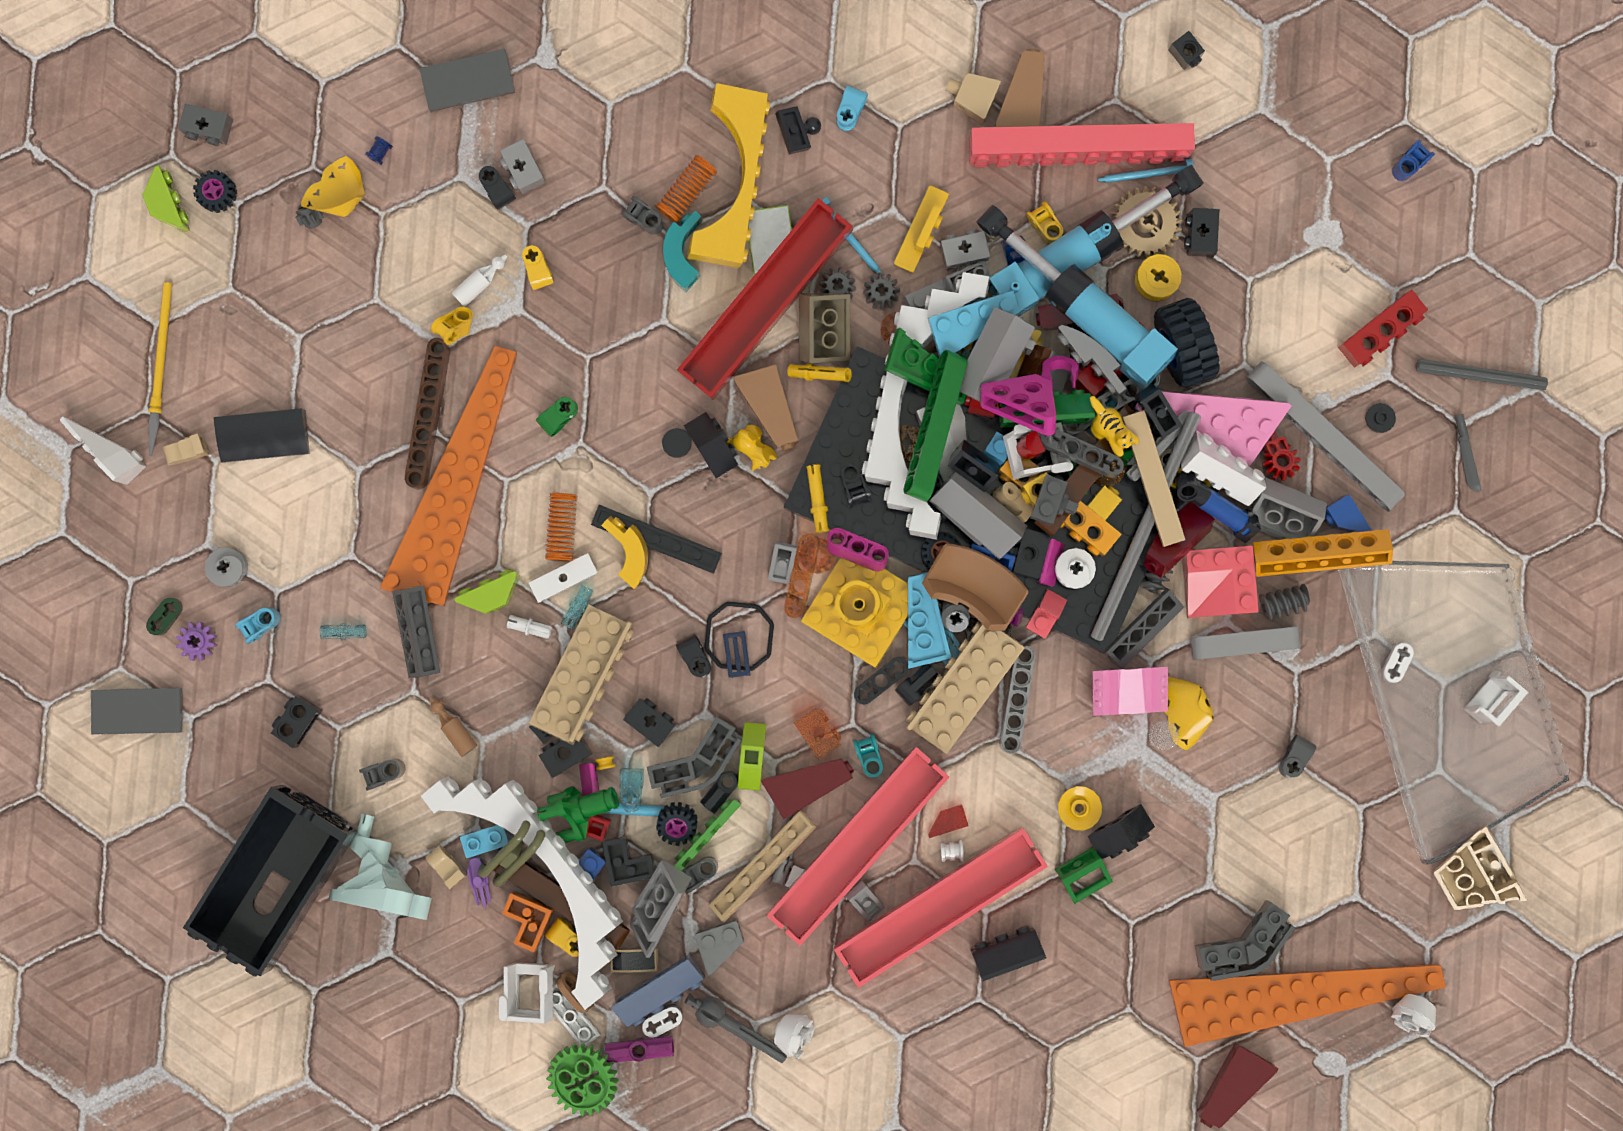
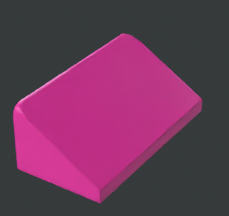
M1055 539L1049 540L1040 579L1037 581L1039 584L1050 587L1055 585V564L1064 549V544Z
M596 763L580 764L579 771L583 796L599 791Z

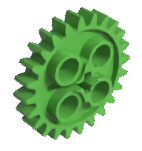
M575 1043L570 1048L566 1046L562 1052L559 1051L550 1062L551 1066L547 1069L551 1074H549L546 1080L552 1082L548 1089L555 1090L551 1096H558L560 1098L557 1102L558 1105L562 1102L565 1103V1111L571 1107L572 1114L580 1110L581 1116H584L587 1111L590 1116L593 1115L595 1110L600 1113L603 1107L607 1108L610 1102H612L615 1098L614 1094L618 1090V1087L614 1086L619 1082V1079L614 1078L618 1071L611 1070L614 1062L607 1063L606 1060L609 1055L607 1054L602 1057L600 1055L601 1049L594 1052L592 1044L588 1049H586L584 1043L579 1048ZM583 1062L587 1063L589 1068L585 1067ZM594 1071H598V1072H599V1073H596V1074H594V1075H591L587 1080L584 1079V1078H586L587 1076H589V1075H590L592 1072H594ZM565 1072H568L571 1077H568ZM594 1082L599 1083L601 1087L596 1086ZM576 1091L580 1092L582 1096H579Z

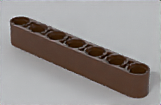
M433 338L427 344L404 476L406 484L416 490L425 488L429 480L450 357V347L441 338ZM438 344H443V351L440 354H435L434 347ZM438 365L440 372L435 376H431V368ZM430 387H435L436 394L428 398L426 395L427 390ZM426 409H432V416L429 419H424L423 412ZM427 430L429 433L428 438L425 441H420V432ZM424 452L425 459L423 462L417 463L415 460L416 454ZM419 473L421 481L419 484L414 485L412 483V476Z
M1125 404L1119 413L1121 417L1137 412ZM1105 437L1101 440L1098 439L1094 446L1114 454ZM1088 452L1086 459L1090 463H1095L1098 460V456L1094 452ZM1105 457L1102 458V461L1098 465L1099 467H1102L1103 464H1107L1104 463L1106 459ZM1079 464L1066 481L1068 484L1064 494L1069 496L1068 500L1078 504L1100 476V473ZM1063 512L1062 515L1057 514L1052 526L1037 520L1034 523L1053 537L1070 514Z
M525 862L508 879L574 923L568 901L556 880L528 862ZM500 864L494 869L500 875L506 870ZM621 923L604 938L611 942L614 948L618 950L629 934L630 929Z

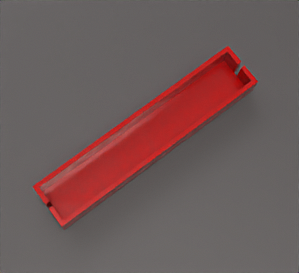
M818 198L683 361L677 371L714 400L796 301L799 294L805 290L852 233L853 226L838 213L835 215L834 210Z

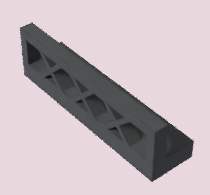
M424 586L392 591L408 678L440 673Z
M1166 588L1104 650L1108 655L1107 658L1120 669H1123L1184 608L1183 604L1170 589Z

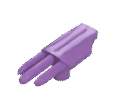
M481 858L469 859V867L467 869L470 887L473 888L476 904L480 905L477 892L479 887L483 908H486L487 904L483 886H485L487 900L490 903L488 876L481 878L478 875V869L483 864Z

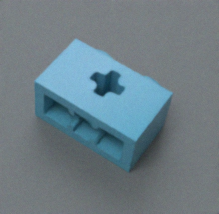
M499 825L484 828L460 837L466 859L504 847L512 839L510 832Z

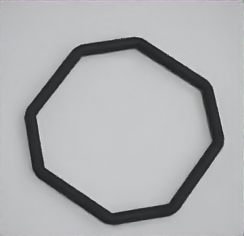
M725 602L707 618L705 651L718 667L727 669V664H721L709 649L712 618L727 606L757 609L770 624L767 654L750 667V671H753L771 656L774 623L761 606L757 604ZM732 665L733 670H737L736 665ZM741 666L742 671H746L745 666Z

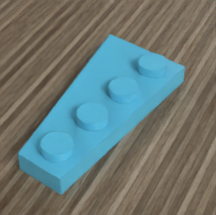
M1011 290L928 317L939 357L946 349L956 353L978 339L994 307L1013 315L1019 313L1014 291Z
M928 572L908 576V669L952 657L937 599H931L922 584Z

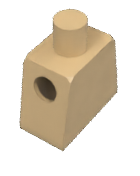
M966 73L962 83L950 78L945 91L957 95L953 105L956 109L983 125L1001 81Z

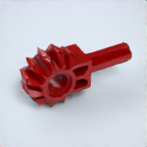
M1276 431L1273 432L1262 448L1264 451L1263 457L1266 459L1262 466L1269 467L1265 472L1267 475L1271 472L1274 473L1273 480H1276L1280 475L1281 480L1285 481L1287 476L1293 478L1295 476L1294 471H1299L1300 467L1297 463L1301 461V458L1294 457L1298 451H1289L1291 445L1287 444L1284 436L1278 438ZM1277 458H1284L1287 465L1285 467L1278 465Z

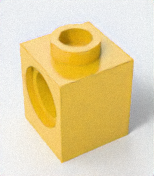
M1047 472L1021 487L1023 492L1020 494L1026 504L1030 503L1034 507L1037 497L1032 494V486H1042Z
M1103 486L1087 506L1106 520L1122 499L1118 497L1120 493L1112 486L1108 488Z

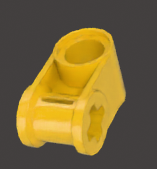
M1042 202L1040 207L1026 213L1029 223L1037 231L1045 244L1049 245L1062 236L1063 227L1047 202ZM1054 229L1057 231L1058 236L1055 238L1049 237L1047 231Z
M527 246L522 252V259L532 289L537 290L553 284L554 280L543 253L536 246ZM532 252L538 255L535 257L536 261L532 262L531 259H528L531 257L530 253Z
M458 307L446 315L438 317L431 325V331L434 334L440 335L445 344L451 345L456 340L470 333L473 312L469 308Z
M558 917L546 932V938L572 957L579 956V950L573 949L574 943L578 941L576 930L566 920Z

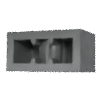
M185 104L178 129L185 134V138L197 141L198 138L205 139L206 143L214 146H219V143L227 145L233 119L225 113Z

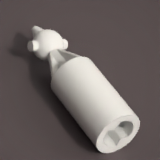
M497 256L493 258L492 265L476 269L451 293L466 307L491 284L496 269L500 270L505 266L507 256Z

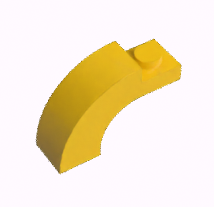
M610 516L601 526L622 544L626 554L624 567L618 576L635 589L642 581L648 566L646 542L634 524L626 530L624 528L625 524L619 518Z

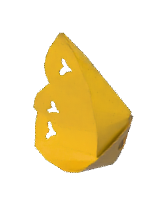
M344 156L327 166L322 173L321 181L312 184L305 192L301 206L341 217L348 216L364 198L365 194L360 170L353 160ZM346 163L345 169H338L339 166H343V164ZM332 172L335 178H329ZM318 189L320 190L319 196L313 195V193H316Z
M1168 677V700H1170L1168 711L1165 712L1168 716V729L1173 741L1180 748L1188 750L1197 743L1213 721V708L1200 685L1183 679ZM1175 723L1178 726H1180L1178 732H1176L1177 727L1175 726ZM1181 739H1184V740L1188 739L1187 745L1185 744L1184 741H1181Z

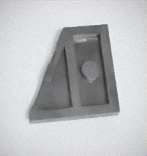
M737 920L694 934L708 976L744 942Z

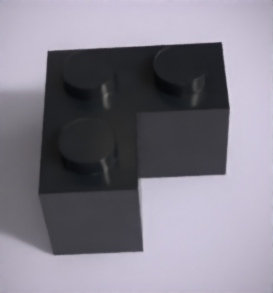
M707 412L683 425L715 478L720 477L739 465L734 458L738 454L732 444L727 446L726 441L729 439L715 417L711 419Z
M1142 804L1126 810L1115 820L1098 827L1087 837L1101 859L1108 856L1113 859L1123 853L1122 850L1126 849L1129 852L1139 846L1137 842L1147 839L1150 836L1149 832L1155 826Z
M627 836L608 839L602 842L611 887L650 879L655 872L653 853L631 858Z

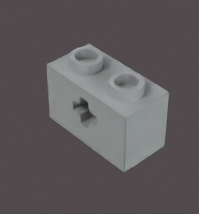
M524 139L500 150L503 156L500 158V162L505 171L510 170L512 177L509 180L515 190L519 188L520 192L524 194L546 183ZM522 164L524 170L521 172L518 167V165Z
M971 230L960 237H957L956 234L944 237V240L940 243L946 270L973 265L983 260L984 262L989 261L990 254L984 231ZM961 245L969 248L967 253H964V250H959Z

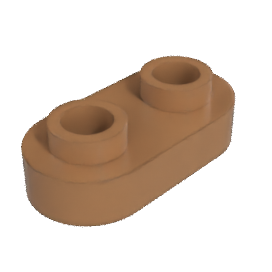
M570 971L564 972L557 978L559 991L576 1011L586 1013L594 1006V1003L586 1010L581 1006L571 993L576 988L577 976Z

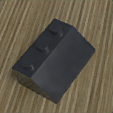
M1029 926L1016 929V933L1010 936L1007 933L995 937L996 941L988 944L986 941L979 942L974 945V949L970 950L982 981L1047 958L1033 927L1029 928Z

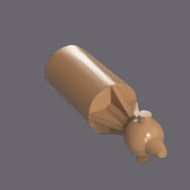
M430 697V711L438 713L442 725L440 729L459 755L463 757L476 748L478 745L458 717L454 718L443 710L444 702L442 700Z

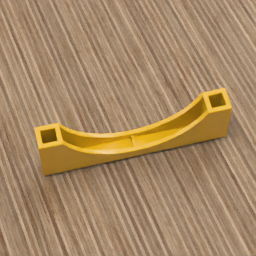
M716 83L713 89L710 111L726 125L737 144L742 168L741 184L731 209L711 226L693 232L690 237L687 259L738 269L743 262L746 263L748 250L745 249L746 241L749 242L751 228H748L749 220L753 219L754 207H751L752 199L756 198L758 188L754 183L755 178L759 177L761 165L757 163L758 157H762L764 149L761 137L765 136L767 129L764 117L768 115L770 109L767 93Z

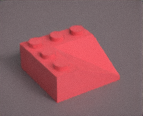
M1253 546L1191 550L1182 558L1187 618L1259 612Z

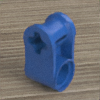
M1420 139L1394 165L1392 174L1398 181L1409 179L1435 155L1434 152H1429L1421 144L1422 141ZM1401 166H1407L1409 173L1404 172Z

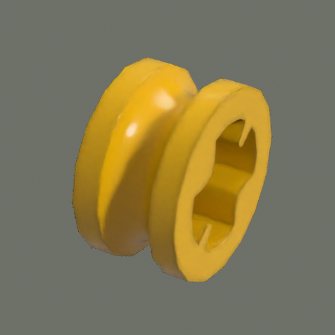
M614 756L595 759V762L598 764L596 771L616 767V764L613 763Z

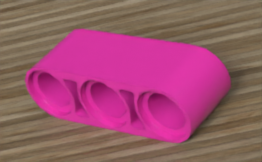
M834 528L828 533L826 546L831 554L876 572L884 570L887 566L889 553L883 545L841 528ZM839 539L842 541V543L835 544L832 542V540ZM855 547H859L863 551L855 552L852 549ZM878 555L881 556L883 560L877 561L873 557Z

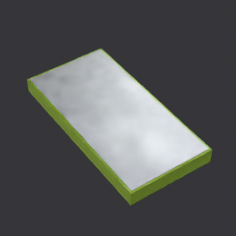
M788 205L754 210L753 219L749 220L748 228H751L749 243L754 275L792 230Z

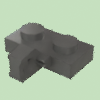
M1046 474L1030 518L1052 526L1057 514L1062 515L1063 512L1074 515L1079 504L1068 500L1069 496L1064 494L1068 482Z

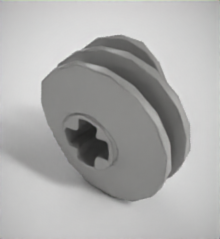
M223 547L216 549L210 553L205 562L207 578L210 582L220 587H231L238 584L248 571V563L245 556L233 548ZM226 564H229V567L226 568V571H223V567H225Z

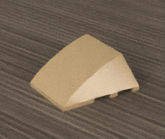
M1486 825L1433 871L1454 910L1483 907L1484 904L1491 903L1505 904L1506 901L1519 900L1520 902L1527 901L1514 872Z

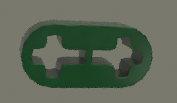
M176 598L164 599L146 623L147 631L152 635H164L180 616L183 610L182 603ZM175 603V612H169L165 615L169 610L167 604ZM162 618H164L163 621L160 623L162 629L154 630V621L159 622Z

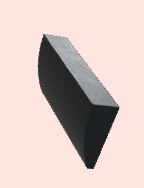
M302 408L213 417L221 463L310 454L306 410Z

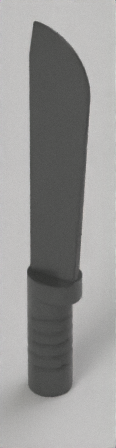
M1464 414L1456 415L1455 420L1460 436L1458 441L1466 482L1472 490L1481 491Z

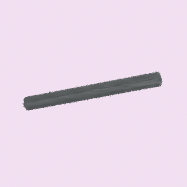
M1419 359L1416 363V371L1421 373L1537 390H1546L1548 386V379L1546 377Z

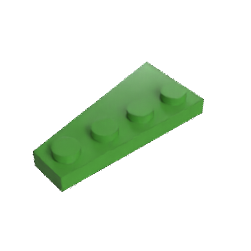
M736 798L733 801L728 799L720 808L723 812L717 818L713 815L705 824L707 830L702 835L698 832L690 841L692 846L688 851L683 848L674 858L678 861L674 867L682 871L719 828L741 806V803Z

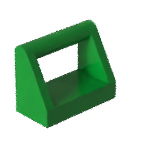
M1093 847L1055 868L1058 877L1074 904L1113 882L1101 857ZM1100 868L1104 877L1074 894L1069 884Z

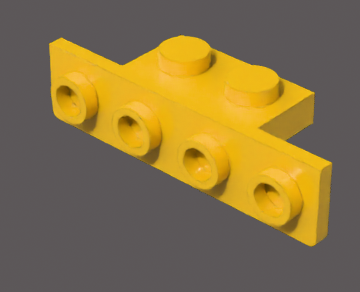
M933 186L928 187L894 261L895 266L914 273L925 247L929 249L934 239V236L931 235L934 227L938 229L943 216L940 214L949 193Z

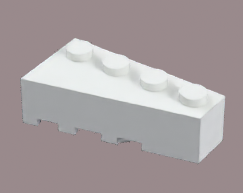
M1195 430L1181 462L1182 470L1186 473L1190 471L1195 472L1197 479L1201 481L1208 479L1214 488L1218 490L1224 488L1227 495L1249 506L1266 489L1264 474L1258 469L1253 470L1241 457L1236 458L1225 446H1219L1214 443L1208 434H1201Z

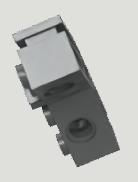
M717 716L693 756L647 767L651 788L661 787L662 793L660 797L666 798L704 789L720 777L742 741L741 738L738 737L736 739L732 736L736 727ZM726 740H732L723 757L718 755ZM717 759L722 762L713 777L704 783L689 786L688 780L696 779L714 766ZM683 780L684 782L683 785L666 788L665 786L666 783Z
M1265 900L1241 937L1195 945L1198 967L1203 971L1209 970L1206 974L1207 978L1211 981L1259 973L1270 966L1296 927L1286 922L1290 917L1288 913L1272 902ZM1232 964V967H1224L1219 969L1215 968L1217 966ZM1241 964H1249V966L1238 967Z

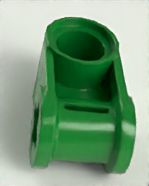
M562 397L550 408L542 412L537 417L536 422L550 437H553L576 416L578 405L572 399ZM565 403L570 405V412L564 411L563 405Z

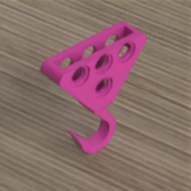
M1054 356L1043 362L1041 376L1033 374L984 383L981 385V407L1043 435H1053L1056 429V409L1052 390L1053 381L1050 372L1055 369L1069 371L1071 373L1072 386L1075 388L1078 378V363L1070 357ZM997 391H1005V392H1006V393H1003V394L995 395V392H997ZM996 403H1003L1007 406L1004 408H997L994 405ZM1015 411H1022L1026 414L1024 416H1015L1013 413ZM1035 419H1041L1044 421V423L1037 425L1034 424L1032 421Z

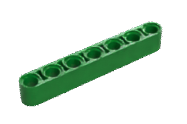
M947 349L941 353L937 363L903 489L904 494L924 502L928 501L933 493L967 366V358Z

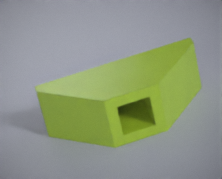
M158 165L154 167L142 195L150 216L162 223L187 232L189 231L187 225L189 218L186 212L180 208L181 198L176 190L173 191L171 183H173L172 176L168 170L165 171Z
M511 569L499 573L500 578L491 581V578L479 582L478 588L471 590L469 587L458 592L459 596L454 598V600L461 605L490 614L509 605L520 575L517 571L512 572Z
M744 722L738 789L760 791L767 724Z

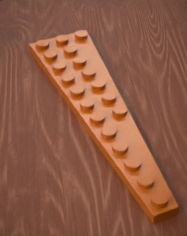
M497 346L494 347L380 589L392 592L394 590L424 586L427 602L445 606L517 352Z
M1439 964L1357 970L1345 969L1339 971L1274 973L1269 975L1258 974L1211 981L1209 978L1168 980L1185 1047L1402 998L1406 994L1415 995L1446 987L1442 968Z

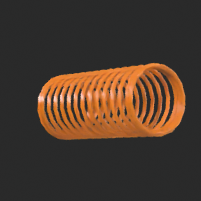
M695 155L691 163L688 164V167H685V171H682L683 175H679L680 179H676L677 183H673L674 187H670L671 191H667L664 198H661V202L657 203L656 208L672 222H680L679 218L682 219L681 215L667 206L664 201L668 202L679 213L685 215L667 197L671 198L682 209L688 211L682 203L691 207L685 199L694 203L689 196L697 199L692 192L699 196L700 193L696 189L703 192L700 186L706 188L703 182L709 184L706 178L712 180L710 175L715 176L717 170L704 158ZM694 162H696V163H697L699 166H701L704 170H702L701 168H699L698 166H696V165L694 164ZM691 166L695 167L701 174L693 170ZM688 170H691L697 177L690 174ZM684 173L688 174L694 181L689 179ZM681 177L685 178V179H686L690 184H692L695 188H693L691 185H689L688 183H686ZM678 181L682 182V183H683L685 186H687L692 192H690L688 189H686L685 187H683ZM676 185L681 187L688 195L679 190ZM673 189L678 191L685 199L676 194ZM670 193L675 195L682 203L673 198Z
M550 493L549 497L551 499L549 501L552 503L549 506L552 508L548 510L552 513L548 514V516L552 518H549L548 521L552 523L547 525L552 528H548L547 531L552 533L546 535L552 538H547L546 540L552 543H547L546 546L552 548H546L545 550L552 553H546L545 559L573 561L572 556H564L573 555V553L553 551L574 550L573 548L553 545H574V543L553 540L575 539L553 535L575 534L553 530H575V528L553 525L576 524L553 520L575 521L576 519L553 515L576 516L577 514L553 510L576 511L577 509L553 505L576 506L577 504L553 500L577 501L578 496L569 493Z

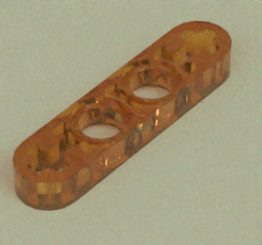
M813 533L803 535L798 542L785 602V612L791 618L800 617L806 610L820 547L819 537ZM809 537L812 538L811 541L815 543V546L810 547L808 554L801 555V551L806 552L807 544H804V541L808 540ZM801 559H807L810 562L809 570L803 571L800 569L799 561ZM797 580L805 583L806 588L804 592L795 590L794 583ZM792 594L798 597H804L803 599H798L797 606L800 607L801 610L796 611V613H794L793 608L790 607V605H793L796 600V597H792Z

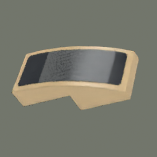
M642 948L615 949L617 956L611 960V972L659 971L658 948H655L650 958H646Z

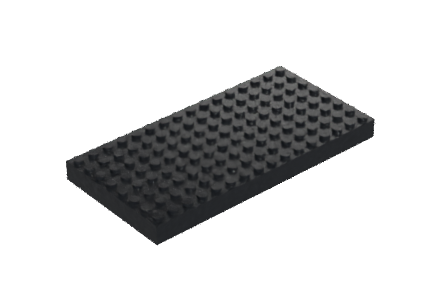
M857 346L847 367L852 372L851 380L849 382H840L784 505V509L814 523V517L810 511L812 502L806 466L811 465L813 467V465L819 464L821 466L825 506H828L826 514L829 530L841 528L881 544L887 548L889 557L922 572H928L930 568L924 564L921 552L923 543L927 538L910 535L906 522L908 514L913 512L888 508L887 501H884L886 487L890 488V486L867 482L865 474H862L872 500L858 502L851 508L844 491V485L840 477L842 467L847 463H855L859 466L862 473L864 461L869 459L870 453H867V445L869 439L873 440L874 431H871L873 418L878 417L879 410H876L878 396L882 397L883 389L880 388L883 375H887V371L884 370L885 358ZM908 381L903 394L900 412V442L907 469L910 466L920 429L915 413L917 410L926 407L930 391ZM965 401L964 404L960 405L965 416L967 442L982 453L996 432L1004 436L1014 430V427L1000 428L999 415L995 414L994 418L967 413L968 406L965 405ZM1066 443L1068 452H1071V454L1077 452V446L1074 443ZM1045 449L1043 461L1036 464L1038 467L1053 465L1049 450ZM1115 462L1108 464L1110 471L1113 472L1115 469H1118L1115 467ZM1125 466L1122 472L1115 478H1109L1100 474L1087 491V495L1083 496L1080 500L1087 506L1103 486L1107 488L1112 486L1120 493L1118 497L1122 501L1105 521L1122 535L1104 556L1099 554L1098 556L1093 555L1087 549L1088 545L1082 540L1078 542L1069 535L1071 531L1065 526L1060 527L1053 537L1050 536V539H1055L1064 544L1063 552L1078 548L1085 550L1092 556L1095 561L1096 571L1094 578L1088 585L1078 589L1068 588L1062 585L1056 577L1055 585L1050 587L1039 584L1036 579L1014 574L1028 589V595L1019 607L1024 610L1022 617L1030 620L1046 590L1049 589L1067 600L1059 619L1055 621L1051 630L1105 655L1106 652L1104 650L1117 638L1147 571V568L1144 566L1146 555L1158 533L1154 523L1104 639L1098 641L1092 638V631L1149 504L1141 477L1137 481L1130 479L1126 474L1130 468ZM848 467L844 470V475L847 479L851 480L856 477L857 472L854 468ZM938 471V474H937V475H939V477H940V483H941V486H942V485H943V481H942L941 476H940L939 471ZM1063 472L1047 473L1052 477L1066 481ZM998 473V477L986 490L991 496L995 488L1005 483L999 478L1000 473ZM1029 476L1019 478V480L1021 482H1027ZM1039 485L1035 486V493L1037 495L1041 488ZM1170 487L1171 496L1175 504L1179 499L1177 491ZM861 492V493L855 494V495H853V497L858 496V495L863 494V493ZM1075 513L1070 515V521L1078 525L1081 522V517ZM1029 517L1024 522L1027 525L1026 529L1048 534L1034 523L1036 520ZM949 518L940 523L939 532L951 533V535L957 537L961 546L971 549L974 541ZM1089 527L1087 534L1091 539H1096L1098 537V530L1095 527ZM1014 545L1009 551L1016 555L1018 546ZM1026 547L1023 550V556L1028 560H1032L1034 558L1033 549ZM1075 563L1073 566H1070V570H1073V574H1076V572L1080 571V567H1077V563Z

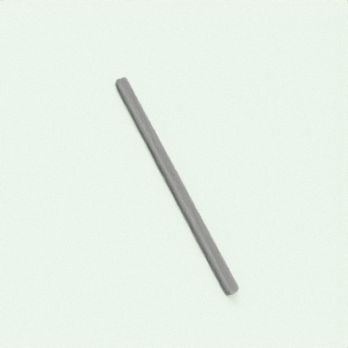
M1195 412L1188 413L1164 468L1169 489L1201 419V416ZM1149 504L1092 631L1091 637L1098 641L1104 639L1155 523Z

